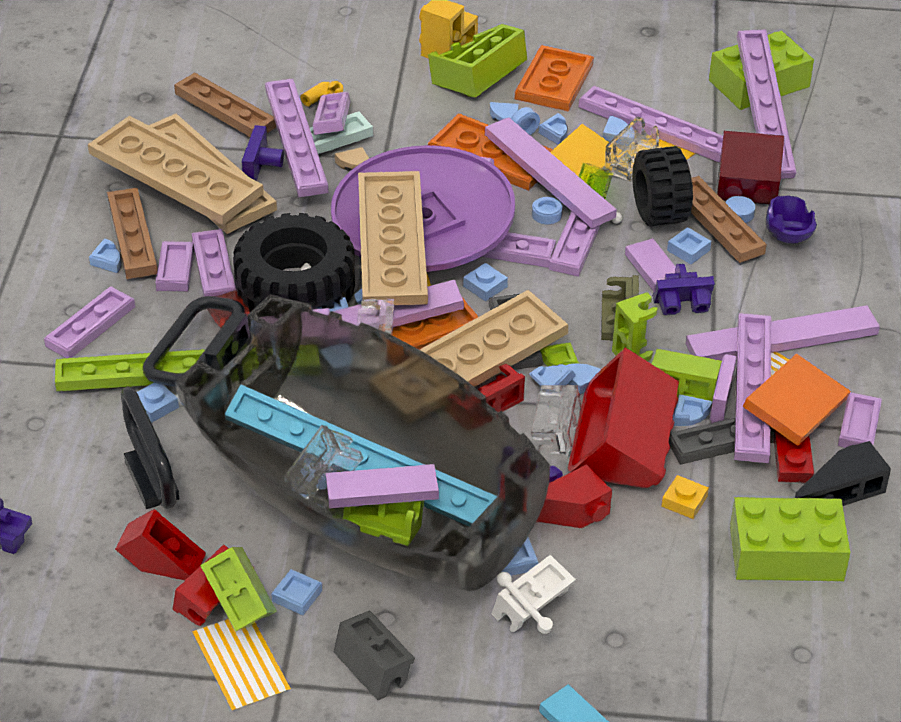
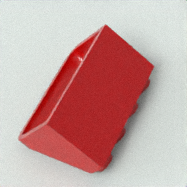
M625 347L591 379L584 392L568 471L572 472L587 464L604 482L640 488L658 485L666 473L664 464L670 449L668 441L670 431L674 426L673 413L678 403L677 390L679 381Z

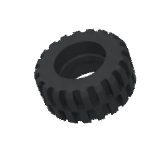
M284 213L281 214V217L276 218L270 216L265 218L263 223L257 222L253 224L249 231H245L238 239L234 247L233 265L236 295L244 308L250 314L255 313V316L314 310L321 306L322 309L334 308V302L340 304V300L345 297L348 303L354 294L355 250L353 243L343 229L340 230V227L332 221L326 222L324 217L317 215L310 217L308 213H299V215ZM305 263L311 266V268L300 271H285V269L301 268Z

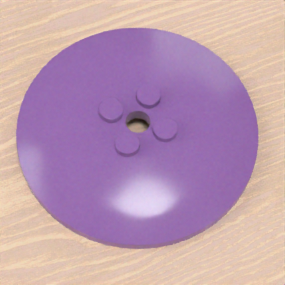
M444 146L404 147L371 157L353 168L341 180L331 202L332 222L337 224L340 230L343 229L353 243L355 255L361 258L358 173L420 171L422 214L425 218L423 219L426 272L458 267L485 255L504 239L515 217V196L506 176L496 166L478 155Z

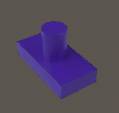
M259 125L254 126L242 158V171L248 177L257 181L262 165L282 167L284 162V150L268 148L266 126Z

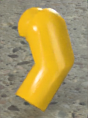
M339 81L320 82L301 94L300 98L302 103L309 107L320 100L322 95L343 92L344 88Z

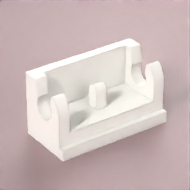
M549 555L514 581L513 584L532 606L539 611L557 596L561 597L564 595L569 587L575 583L576 579ZM507 587L498 593L491 614L497 621L507 614L512 622L510 631L515 632L521 628L523 622L529 619L531 615Z

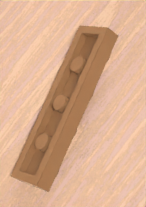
M195 72L174 84L176 95L251 137L255 125L266 126L267 133L276 128L273 116Z
M700 176L693 177L691 213L739 263L765 254L767 244Z
M138 188L107 192L126 279L156 275L157 264Z

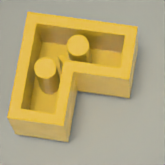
M431 0L422 7L419 14L421 21V34L419 37L421 56L428 58V54L435 51L440 55L450 51L451 45L459 42L461 46L472 42L473 36L478 34V16L465 12V6L448 0Z

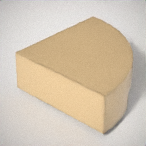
M363 147L335 153V163L343 169L345 167L353 169L369 159Z

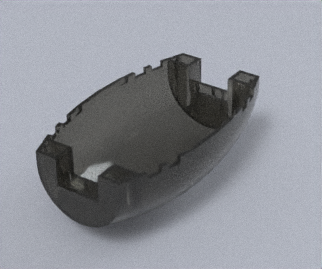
M269 295L247 315L251 343L229 364L218 372L203 361L198 360L175 381L179 400L203 437L232 471L264 501L298 526L337 549L374 566L406 577L465 591H475L482 588L499 575L520 550L533 529L546 499L549 486L550 464L524 433L520 435L509 424V417L502 410L497 412L487 404L486 396L428 354L395 336L363 322L357 326L343 321L342 314L330 311L329 315L312 311L311 304ZM243 385L424 465L434 464L436 470L497 496V498L470 527L423 507L422 526L409 546L393 542L392 538L380 535V537L372 536L361 532L359 525L346 519L342 520L344 507L329 508L327 486L324 488L316 487L304 474L302 462L305 454L226 420L225 412L239 386Z

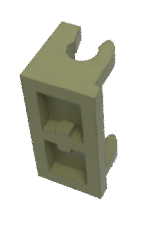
M632 275V277H610L607 279V285H616L621 287V289L618 291H602L601 340L613 341L616 303L639 295V275Z

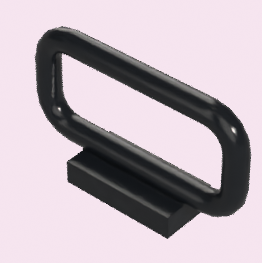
M216 296L201 297L189 303L143 364L144 376L149 381L157 384L182 387L198 381L209 370L211 379L224 381L253 340L244 306L236 300ZM216 309L232 313L190 370L184 373H172L156 369L200 311Z
M126 386L121 392V403L125 426L135 450L124 453L125 464L146 509L160 505L165 509H171L174 507L176 500L180 498L168 457L136 390Z

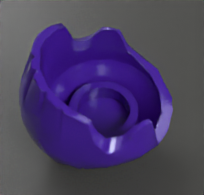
M777 196L769 204L766 214V227L779 241L796 244L809 239L815 232L817 227L815 212L811 210L809 213L805 201L799 197Z

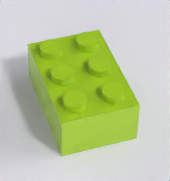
M782 30L767 35L780 97L810 87L814 59ZM738 44L712 52L709 81L739 110L751 107Z
M734 497L730 533L736 580H845L851 552L841 499Z

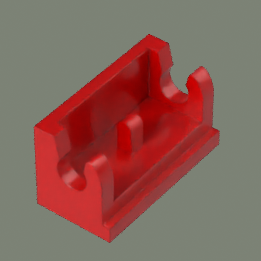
M503 364L499 366V369L507 377L500 374L496 376V380L469 394H465L461 389L453 390L451 393L458 400L453 399L449 401V409L472 429L524 401L525 376L522 373L519 374L510 365Z
M223 544L205 562L223 553L229 548ZM201 566L175 589L172 608L176 613H181L198 626L206 622L205 619L220 603Z

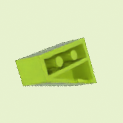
M500 24L474 35L472 42L462 46L459 42L451 45L450 51L440 55L436 51L428 54L432 84L476 98L527 60L525 31Z

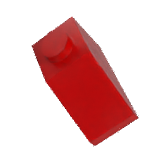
M586 464L530 492L528 517L536 522L584 528L593 522L603 520L610 514L612 489Z
M155 509L129 522L115 548L118 553L141 572L184 581L200 567L206 555L204 550Z

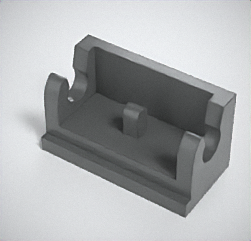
M369 610L344 620L339 624L334 653L377 700L385 698L390 689L389 685L394 679L395 684L402 688L407 680L410 665L414 663L415 657Z

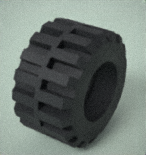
M677 146L638 151L633 164L632 182L636 206L642 220L647 226L687 221L693 204V185L689 165L681 149Z

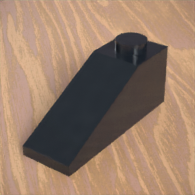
M870 441L850 445L839 450L796 492L795 498L841 499L842 506L886 493L891 468Z

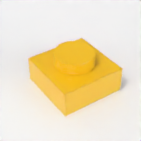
M677 475L662 497L661 507L694 519L708 497L709 487Z

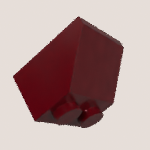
M724 130L717 179V195L724 201L734 196H743L751 199L754 203L770 204L771 200L777 197L779 193L784 135Z

